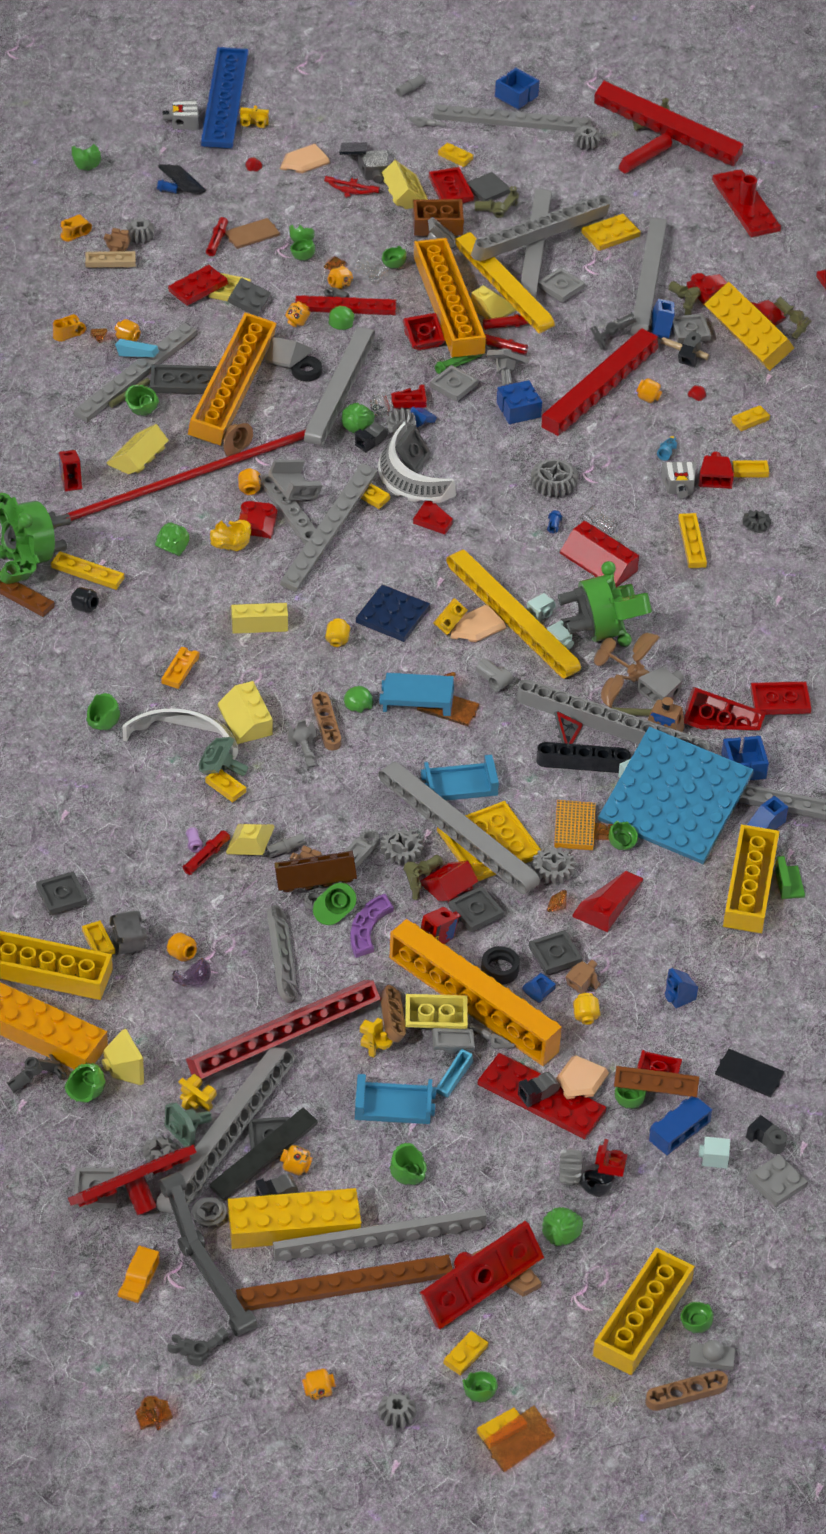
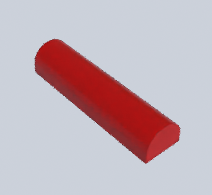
M667 132L623 157L618 169L623 173L630 172L670 148L673 144L672 138Z

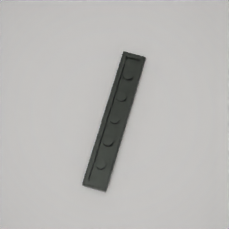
M304 1107L301 1108L212 1181L209 1187L225 1201L280 1156L284 1149L287 1150L314 1128L318 1121Z

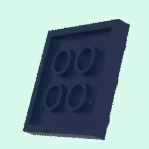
M382 584L356 616V623L405 642L430 609V603Z

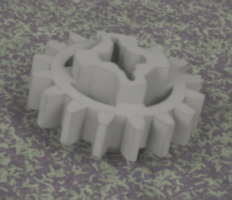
M395 828L393 833L387 831V835L382 836L380 841L381 854L384 855L385 860L390 858L391 864L395 861L398 862V865H401V862L405 864L408 861L415 862L416 858H420L423 850L422 839H418V833L413 835L412 830L406 832L405 828H402L401 831Z
M552 846L551 850L544 847V852L538 850L537 855H534L532 869H534L540 879L545 878V883H548L549 880L553 884L558 880L560 883H563L564 878L569 880L570 875L574 874L575 861H573V856H569L568 850L562 852V847L558 850H555L554 846Z

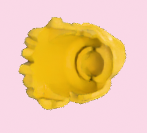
M221 520L215 525V529L210 531L212 546L239 551L249 543L251 524L246 520L229 521L228 524L231 526L227 527Z

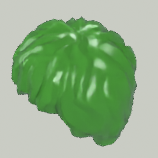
M95 144L85 150L76 148L75 145L71 148L72 158L79 169L90 170L99 165L101 152Z
M144 385L129 386L124 395L127 405L136 415L145 416L151 414L159 403V397L155 391Z
M350 404L342 411V424L349 432L355 433L359 429L363 431L374 423V413L363 404Z
M172 522L167 523L160 529L155 546L180 556L189 544V533L183 526Z
M109 693L96 694L87 709L86 721L88 725L96 730H110L117 724L120 717L117 700Z
M94 1063L79 1065L70 1073L65 1084L67 1095L76 1102L86 1103L95 1099L102 1093L105 1087L104 1073Z
M411 1143L397 1146L396 1150L393 1151L391 1166L389 1167L392 1177L404 1185H416L422 1182L427 1171V1165L422 1152Z
M564 1207L554 1208L544 1216L542 1232L552 1245H568L581 1235L583 1221L580 1215L573 1212L572 1209Z

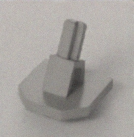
M502 348V350L487 351V357L496 361L497 372L502 375L503 386L512 384L511 372L514 371L515 364H529V358L515 354L510 349Z

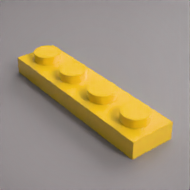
M678 514L688 568H706L707 560L697 514Z
M60 551L51 562V568L115 590L125 579L122 572Z

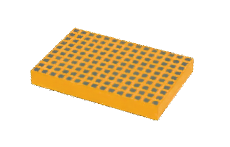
M557 800L555 848L593 850L596 803Z

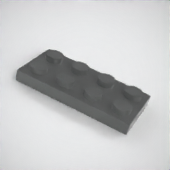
M151 364L150 388L158 393L203 394L217 366Z

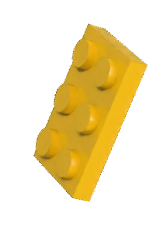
M620 214L582 227L581 233L598 251L638 238L641 231L624 214Z

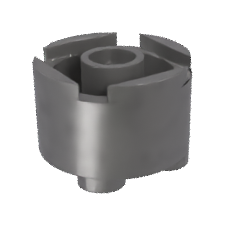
M139 910L110 915V926L114 925L111 936L115 950L119 955L146 948L145 940H147L145 928H141L140 922H142Z

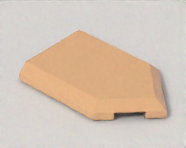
M312 144L285 154L280 169L286 171L287 169H292L298 173H304L327 165L330 161L316 144Z
M486 604L464 614L452 629L450 638L457 640L458 638L469 639L470 642H478L506 629V625Z
M576 1055L570 1058L556 1080L564 1090L566 1099H574L575 1096L580 1095L593 1097L609 1075V1072L605 1067Z

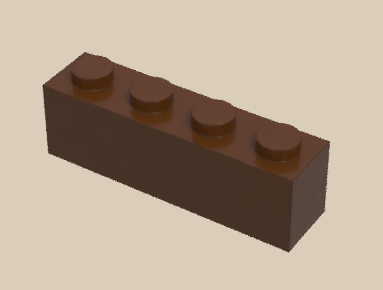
M353 850L274 863L278 891L291 892L296 888L311 889L315 885L321 884L322 886H330L334 882L350 883L353 879H357Z

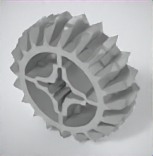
M553 457L550 460L545 458L544 461L539 460V463H536L534 468H532L531 483L538 493H542V496L564 497L565 494L569 495L570 492H573L577 486L578 472L576 467L572 466V463H567V460L562 461L560 458L554 459Z

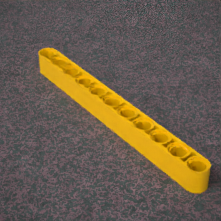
M471 232L455 239L459 251L539 334L555 326L550 313L495 257L483 261H477L472 258L471 253L477 238Z
M462 549L446 557L448 567L561 678L565 679L581 671L579 660L467 551Z

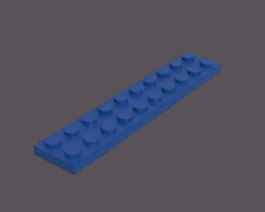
M217 47L201 146L233 148L248 60V49Z

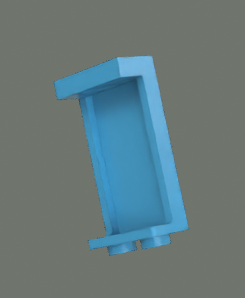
M386 673V680H382L381 687L384 693L380 694L379 704L383 705V712H387L388 705L443 708V716H451L454 676Z
M485 755L484 763L429 768V763L424 762V769H421V780H425L424 784L446 801L498 796L499 781L492 755Z
M358 1074L355 1120L430 1124V1116H435V1103H431V1099H436V1087H432V1079H428V1085L426 1086L366 1082V1074Z

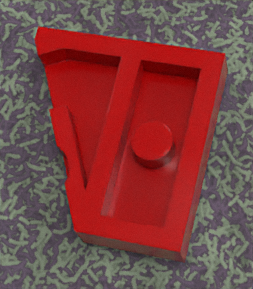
M419 385V389L414 391L408 388L391 393L392 408H426L425 386Z
M425 500L414 516L413 524L445 535L453 524V518L436 503Z

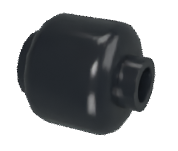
M79 587L71 595V603L74 609L90 613L97 608L99 598L94 590Z

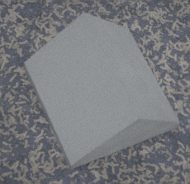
M272 337L265 361L266 363L291 368L313 350L311 347L297 341Z

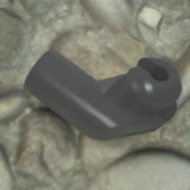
M336 287L324 290L325 297L349 298L350 295Z

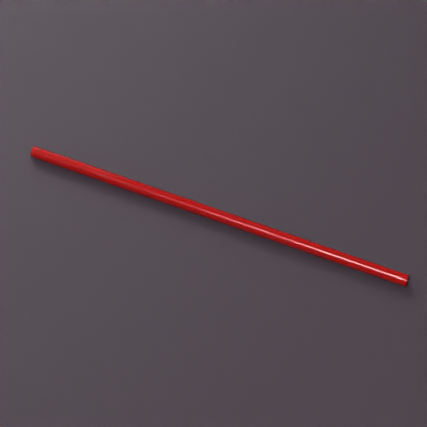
M306 429L66 513L69 514L67 518H71V521L303 440Z

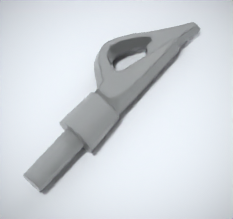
M416 116L409 117L418 127L428 125L433 127L436 125L446 126V123L437 122L434 119Z
M473 1024L470 1026V1029L478 1032L481 1037L488 1039L494 1049L515 1047V1044L485 1028L481 1029Z

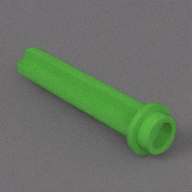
M483 354L453 357L443 362L439 361L435 365V371L441 374L451 365L454 367L460 366L481 357Z

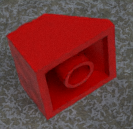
M468 860L449 862L420 880L421 886L438 901L448 902L457 898L461 892L470 891L473 888L472 885L478 882Z

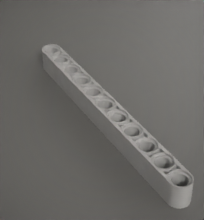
M535 189L531 219L549 213L552 190ZM545 238L526 246L521 285L535 299Z
M599 195L475 240L471 256L477 261H483L605 217L612 202L611 198L606 195Z
M650 218L634 308V317L637 322L631 325L630 336H633L641 328L649 330L667 219Z
M357 327L306 428L305 443L324 444L373 345L375 330Z
M523 679L518 683L517 700L521 704L553 715L554 712L559 711L585 726L637 744L641 742L647 729L652 727L676 738L690 740L696 746L710 751L708 741L532 680Z
M394 761L378 772V776L384 785L516 891L524 895L540 884V878L534 870L398 762Z
M272 1047L268 1050L195 1147L197 1153L190 1155L191 1160L183 1163L178 1171L183 1175L187 1185V1189L183 1190L187 1205L294 1062V1052L291 1049ZM161 1192L156 1202L157 1209L160 1212L174 1214L169 1198H165Z

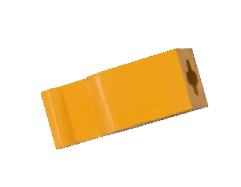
M138 1246L127 1269L125 1280L118 1291V1297L139 1303L144 1290L148 1288L160 1263L159 1251Z

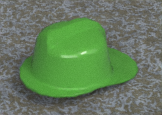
M335 883L330 886L314 902L313 914L316 920L325 925H333L339 922L354 908L357 900L355 891L345 883Z

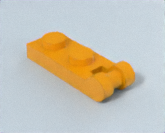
M182 646L161 678V684L179 689L194 663L198 661L200 652L196 650L189 651L188 648Z

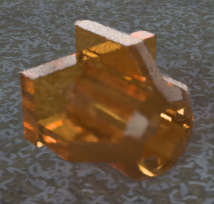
M154 1395L143 1398L141 1406L135 1411L141 1430L153 1425L156 1426L157 1430H160L161 1422L173 1418L168 1401L159 1399Z

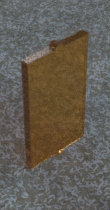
M453 695L451 716H443V708L417 707V711L469 726L472 719L476 717V711L480 703Z
M533 1405L482 1442L490 1452L491 1459L497 1462L504 1473L554 1438L555 1435L546 1423L547 1419L543 1418L535 1405Z

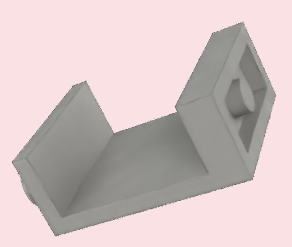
M274 460L270 468L269 476L287 500H317L323 487L320 481H306L300 472L305 463L304 460Z

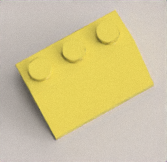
M394 160L382 172L384 182L388 186V191L393 196L392 200L397 206L411 209L413 208V200L428 199L417 175L397 160Z
M154 424L136 433L106 463L126 474L139 473L145 468L144 464L151 462L155 458L154 455L156 453L158 454L165 449L164 445L169 440L158 425Z
M287 603L231 605L232 633L288 631Z
M253 681L235 685L218 702V708L237 744L273 735V719Z
M406 994L405 1027L467 1029V996Z

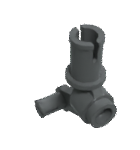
M632 312L621 319L617 318V323L609 322L606 330L601 333L596 325L590 328L594 335V341H597L601 349L607 347L602 337L606 334L615 335L619 327L623 331L625 327L637 322Z
M52 1054L49 1055L51 1060L48 1056L45 1060L28 1057L24 1063V1070L21 1069V1073L6 1083L15 1093L28 1082L32 1083L33 1076L39 1075L42 1070L56 1073L60 1080L64 1079L60 1073L65 1078L67 1073L62 1069L61 1062L57 1061Z

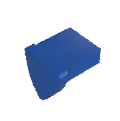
M412 407L410 410L415 415L416 428L422 426L425 422L435 423L437 416L425 408Z
M540 973L525 983L522 989L530 998L540 1003L544 997L555 990L556 984Z

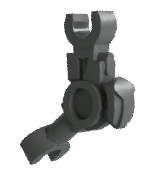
M223 1327L207 1342L205 1340L194 1341L188 1338L182 1340L179 1335L173 1334L172 1342L177 1344H168L167 1349L170 1353L180 1352L181 1355L188 1356L187 1361L190 1365L202 1366L204 1360L211 1353L212 1348L217 1345L223 1346L230 1341L227 1337L229 1333Z

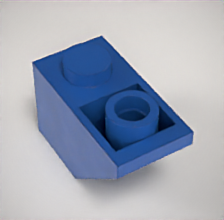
M658 298L651 312L652 333L657 335L658 338L664 337L669 339L675 314L674 302Z
M773 796L758 808L747 825L775 830L786 822L788 806L776 796Z
M670 968L668 970L665 991L667 1001L672 1003L676 1009L695 1001L698 992L696 983L687 973Z

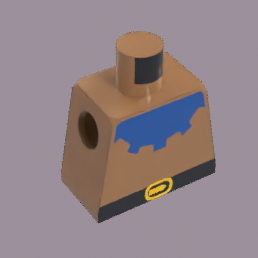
M670 697L657 700L650 712L648 721L683 732V708L673 704L674 701Z

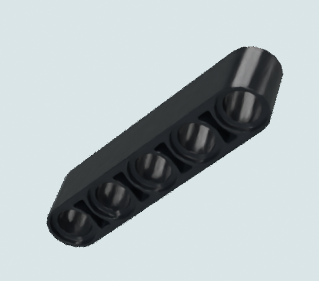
M542 742L537 747L536 762L539 766L546 768L619 773L620 763L629 760L631 753L628 749L619 747Z

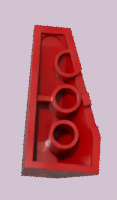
M693 687L686 705L684 723L699 729L760 730L766 712Z
M628 871L623 872L581 901L572 917L608 932L643 882V878Z

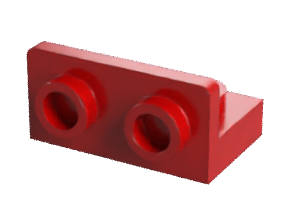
M604 1139L603 1145L598 1147L595 1165H599L598 1173L623 1177L628 1154H624L620 1150L607 1151L609 1139Z

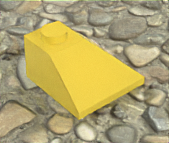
M484 285L471 292V301L475 311L486 319L507 317L516 311L504 297Z
M238 824L226 853L263 855L274 830V824Z
M123 1029L104 1049L103 1067L105 1071L109 1070L113 1078L143 1085V1057L127 1029Z

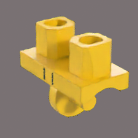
M254 105V108L241 107L240 123L246 127L250 124H255L258 128H264L265 125H269V110L258 109V105Z
M453 598L433 624L445 635H448L468 609L457 599Z
M377 1017L374 1022L366 1019L360 1026V1033L364 1034L361 1038V1046L368 1048L369 1056L375 1057L378 1048L386 1050L392 1046L393 1041L383 1031V1019Z
M195 1074L187 1080L182 1077L178 1081L182 1086V1094L180 1095V1099L183 1100L182 1108L185 1110L191 1107L197 1109L199 1105L207 1111L213 1108L212 1101L217 1096V1093L212 1086L207 1085L202 1091L198 1088L203 1083Z

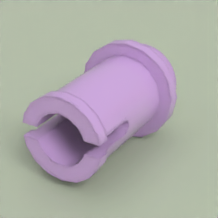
M194 827L189 828L186 832L189 842L187 845L188 849L194 853L199 852L203 847V842L199 838L198 829Z

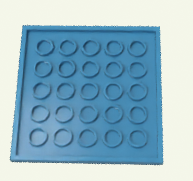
M649 727L599 814L598 820L611 826L616 821H627L636 829L639 838L704 865L751 779L754 769Z

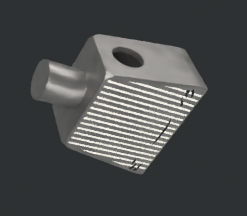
M389 150L367 151L366 154H358V167L365 180H373L375 183L382 182L384 179L382 172L388 167Z

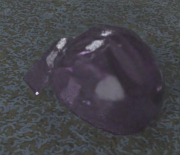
M201 958L184 973L178 969L175 970L171 980L184 987L186 985L197 988L203 987L210 979L211 966L204 958Z

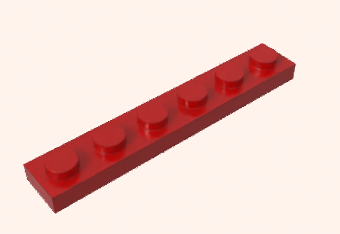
M296 295L295 303L299 301L308 306L309 312L330 313L337 306H346L354 314L396 315V299Z

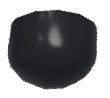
M589 1169L583 1172L580 1184L588 1194L600 1197L608 1194L613 1186L615 1177L614 1175L598 1173V1169Z

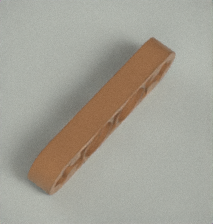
M316 692L312 696V707L324 746L331 751L338 750L341 746V735L329 696L325 692ZM327 712L329 715L321 716L320 713ZM330 725L333 729L327 730L324 727Z
M387 985L380 993L384 1029L387 1037L397 1043L406 1035L401 994L395 987Z
M712 1371L651 1388L646 1394V1406L651 1410L658 1411L723 1393L727 1389L728 1376L722 1371ZM714 1380L722 1382L721 1385H718V1383L714 1382ZM699 1384L703 1387V1390L697 1392L691 1386ZM672 1390H679L682 1392V1396L674 1397L670 1392ZM652 1397L659 1399V1402H656V1400L652 1399Z

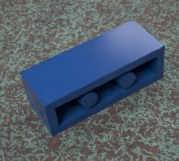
M698 1097L684 1099L675 1110H670L662 1120L652 1124L649 1141L666 1156L710 1123L712 1109Z

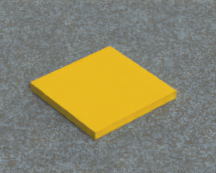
M506 801L465 815L525 864L533 861L534 855H537L538 850L541 851ZM437 827V832L457 860L469 861L478 882L497 875Z

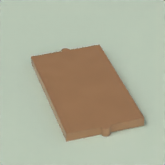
M268 218L226 230L225 235L229 242L236 249L280 236V232L276 229L275 224H272Z

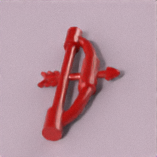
M325 176L324 182L344 192L345 198H348L350 194L379 193L380 187L358 184V179H353L352 177L350 182L335 179V177ZM335 183L343 184V185H347V186H339V185H337V184H335Z

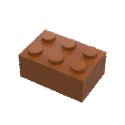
M462 199L413 200L414 236L429 235L428 220L432 217L452 232L454 236L463 235L464 215Z

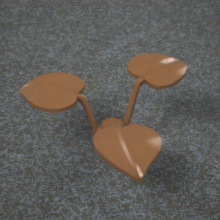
M651 633L641 635L633 647L634 654L632 658L637 664L631 665L611 654L616 647V641L613 638H606L602 642L600 649H598L594 657L595 665H604L610 656L627 667V673L629 674V676L617 674L614 678L610 677L605 682L601 690V699L605 705L612 708L613 701L620 692L624 679L638 682L639 677L650 673L640 663V660L647 654L660 636Z

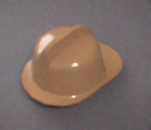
M248 423L233 424L226 429L223 442L224 452L227 456L241 452L251 443L253 429Z

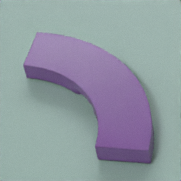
M382 894L366 903L365 907L356 914L353 920L350 942L355 958L374 952V946L371 941L372 929L382 917L393 912L394 909L386 894Z

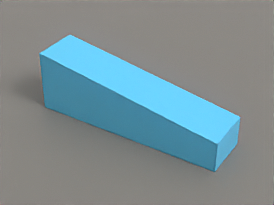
M120 339L115 344L119 356L155 357L159 353L158 346L125 339Z
M463 1049L460 1050L436 1087V1093L446 1098L449 1097L472 1065V1053Z

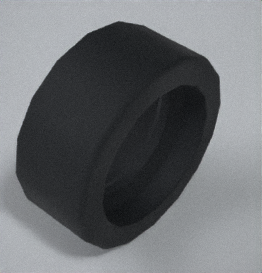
M495 946L483 954L481 971L493 977L501 985L511 983L517 978L520 960L514 950L504 946ZM494 960H504L509 962L512 968L506 971H497L492 969L489 963Z

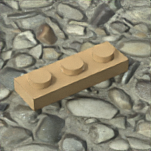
M135 251L85 252L86 268L136 267Z

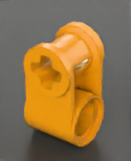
M80 214L65 219L60 223L62 228L60 238L63 241L69 242L85 236L92 230V224Z
M76 314L53 321V339L62 342L80 336L86 330V325L79 321V317Z

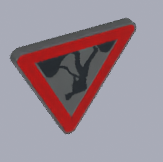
M559 711L554 712L557 722L555 728L560 733L558 738H561L562 743L573 744L583 724Z

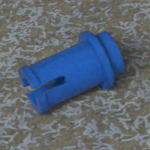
M164 179L158 180L157 190H160V192L177 193L178 185L176 183L166 182Z
M554 510L548 515L549 524L547 527V531L553 534L558 532L559 523L562 521L561 513Z

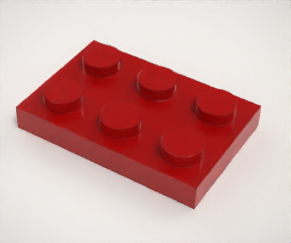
M460 167L429 172L428 177L439 199H462V203L474 200V195Z
M207 265L175 281L168 286V290L188 306L228 285V279L212 266Z
M806 682L751 683L750 685L753 707L766 712L765 715L811 714L812 708Z

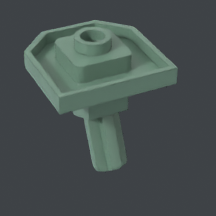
M232 737L215 738L206 747L199 762V771L203 774L219 773L220 769L224 771L229 769L241 776H245L248 766L234 760V756L229 753L235 739Z
M178 1103L165 1105L164 1126L184 1147L191 1145L195 1147L196 1129L199 1124L212 1121L211 1112L196 1113L193 1109L184 1111Z

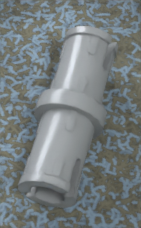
M422 74L418 75L412 80H407L405 84L397 87L395 91L399 97H402L408 92L415 91L426 80Z
M303 833L288 839L282 838L280 842L266 846L268 857L272 858L284 852L290 853L292 849L306 845Z

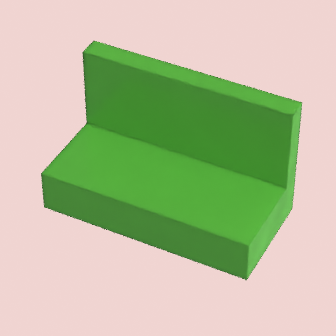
M777 856L774 870L781 899L805 898L798 866H787L785 857Z

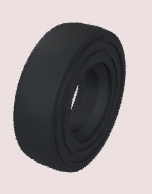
M306 356L291 367L292 375L300 381H314L322 374V364L319 359L313 356ZM304 366L312 367L313 370L304 371L300 368Z

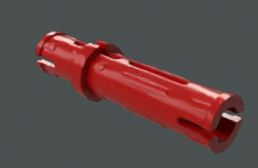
M220 217L217 225L213 228V235L205 251L208 256H215L220 241L225 236V229L229 222L225 217Z
M518 314L508 317L483 319L484 330L529 325Z
M485 334L486 345L510 349L512 352L523 355L527 353V350H523L528 349L527 344L514 342L513 339L506 340Z
M221 830L212 840L209 839L206 845L182 866L184 872L192 875L213 854H217L220 851V848L230 840V835L225 830Z

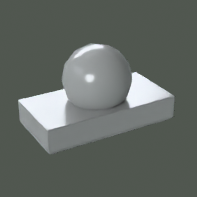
M430 218L428 220L430 231L428 240L447 238L451 249L456 246L454 234L436 219Z
M433 1028L431 1031L433 1050H444L446 1053L453 1054L461 1049L465 1051H473L475 1049L473 1029Z
M709 1340L705 1344L691 1343L689 1365L733 1371L735 1348L723 1347L716 1340Z

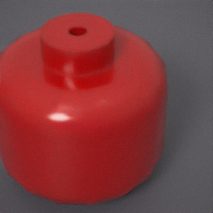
M251 157L246 161L245 167L248 171L257 172L259 169H262V163L257 158Z
M694 385L687 395L696 401H702L706 397V392L702 386Z

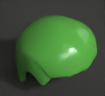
M293 225L289 226V235L294 242L299 239L310 240L315 236L313 228L304 229L299 225L295 229Z
M297 240L290 246L291 254L299 261H306L312 258L315 253L313 240Z
M401 246L388 248L382 253L383 264L392 269L400 268L407 259L406 250L402 249Z
M337 306L330 311L329 325L338 330H346L352 327L354 313L350 308Z
M354 686L348 689L343 698L347 709L362 713L366 708L370 710L374 703L370 691L364 686Z
M616 821L609 829L608 838L614 848L629 850L637 843L638 834L629 822Z
M615 1088L614 1095L619 1105L624 1108L634 1109L644 1102L646 1091Z
M691 1302L683 1308L680 1318L686 1330L692 1333H703L712 1326L714 1315L709 1304Z
M485 1371L470 1372L468 1378L462 1380L466 1396L470 1400L479 1403L490 1400L498 1388L496 1378L491 1373Z

